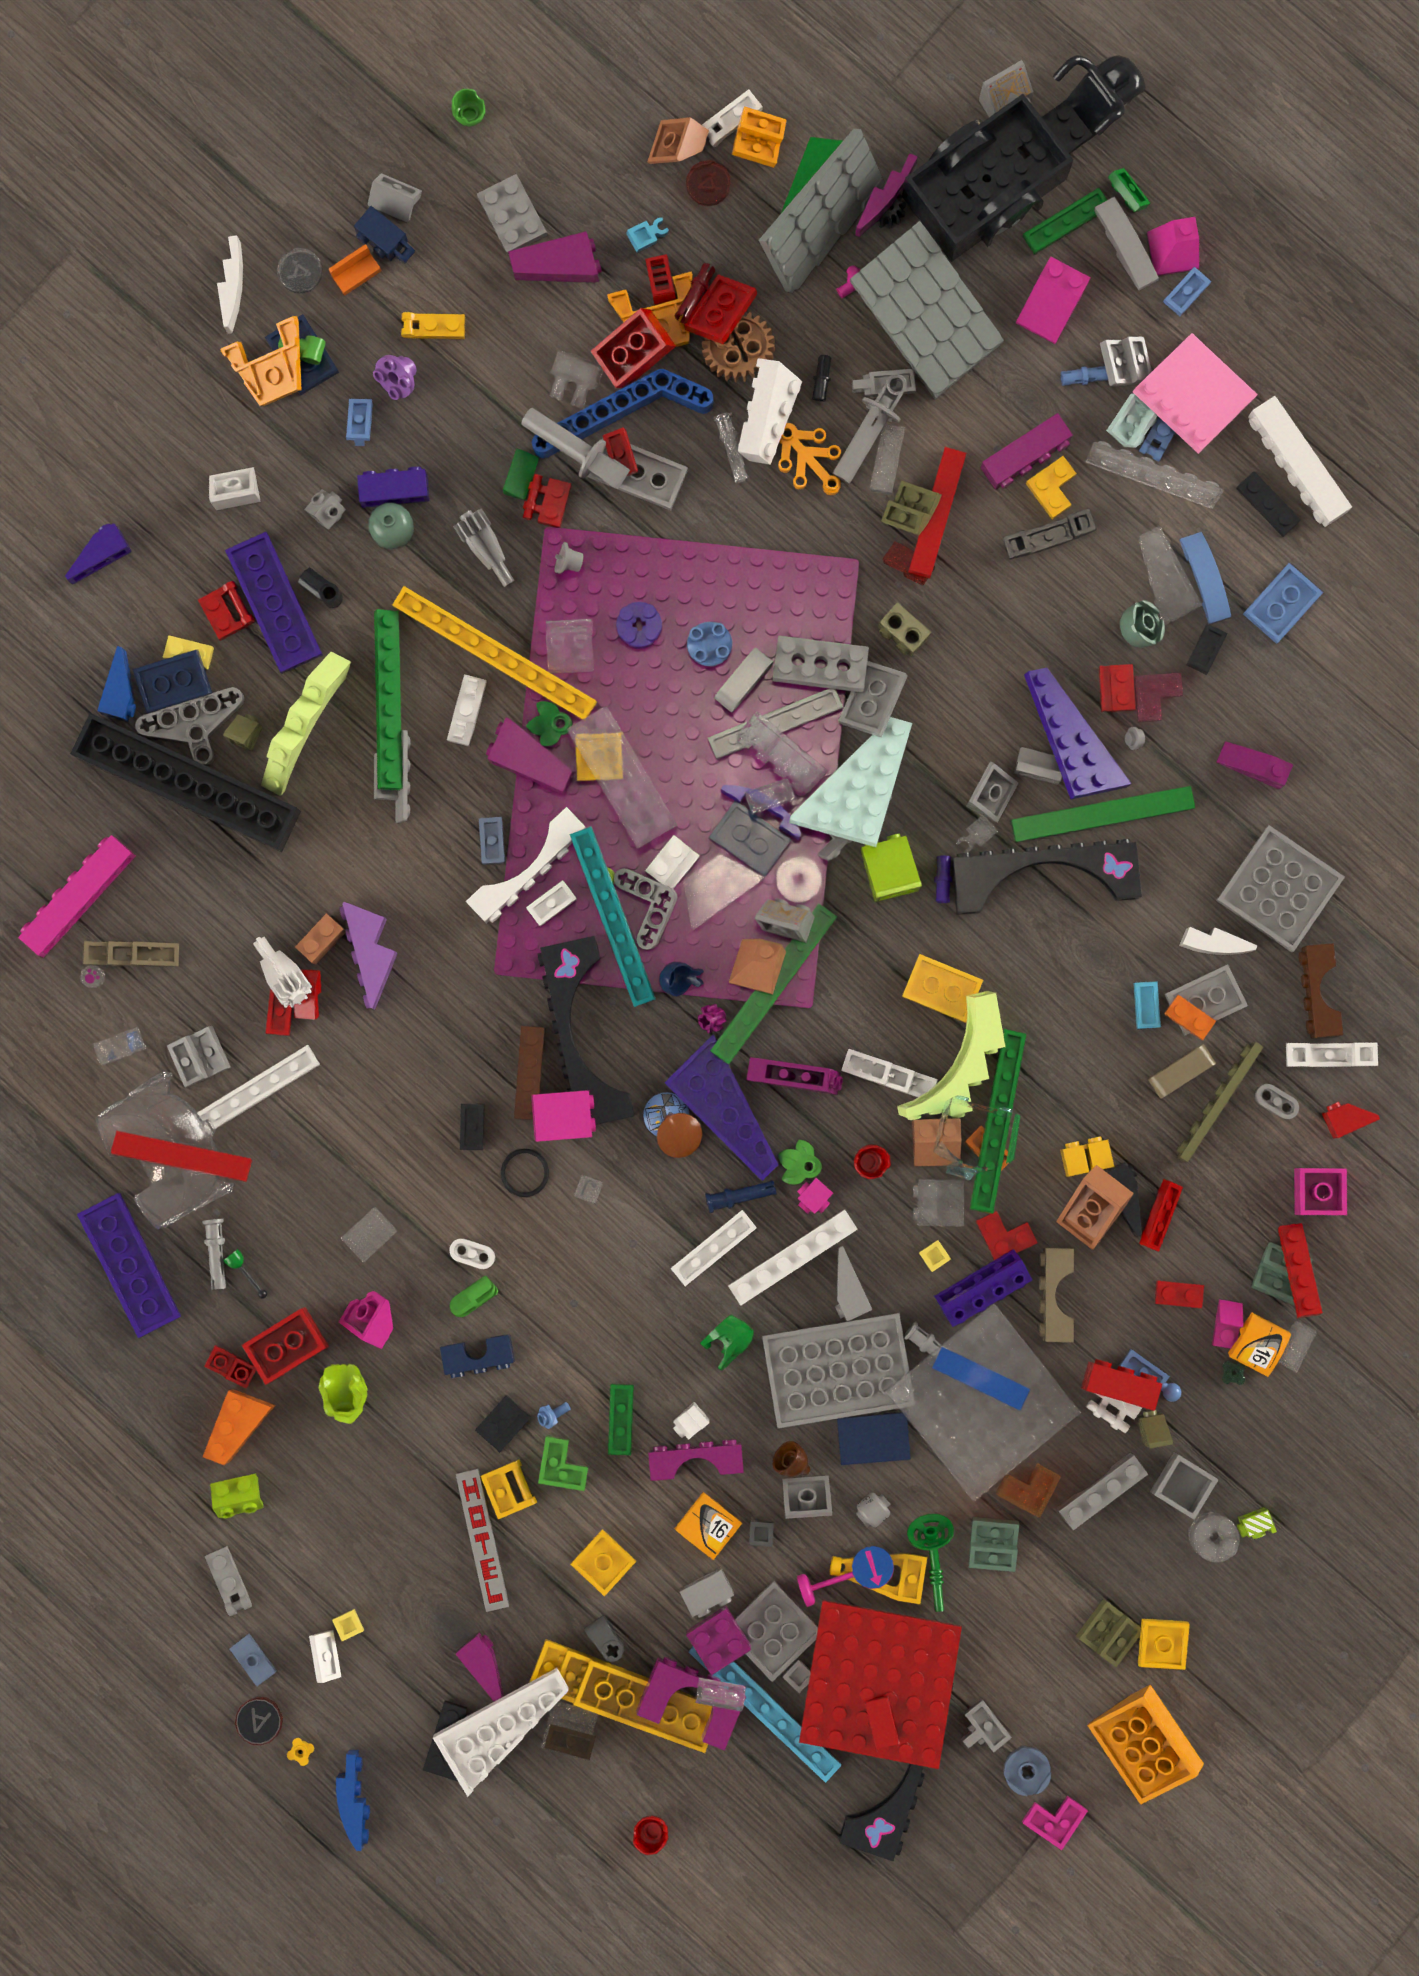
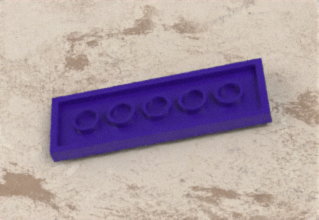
M264 532L226 549L225 552L280 673L283 674L322 656L323 654L268 533Z
M117 1193L78 1213L77 1216L137 1337L141 1338L180 1318L181 1315L121 1194Z

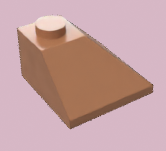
M691 117L661 120L647 162L650 164L680 162L702 152L709 130Z
M742 939L729 983L773 995L786 954L785 949L781 944L763 939Z

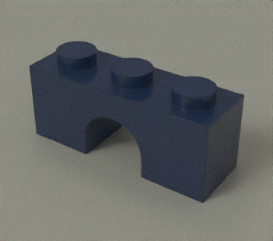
M506 1334L487 1338V1351L482 1358L471 1357L466 1351L465 1342L441 1346L440 1352L444 1375L450 1374L451 1378L465 1376L464 1371L473 1370L474 1374L488 1372L487 1367L496 1366L497 1370L510 1368V1363L515 1362L511 1335Z

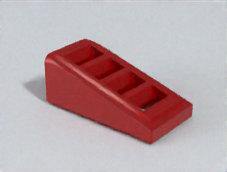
M667 254L646 258L654 305L676 300ZM665 265V267H663V268H658V269H654V270H652V268H651V267H656V266ZM662 274H667V275H665V276H660V277H655V278L653 277V276H658V275H662ZM668 283L667 285L655 287V285Z

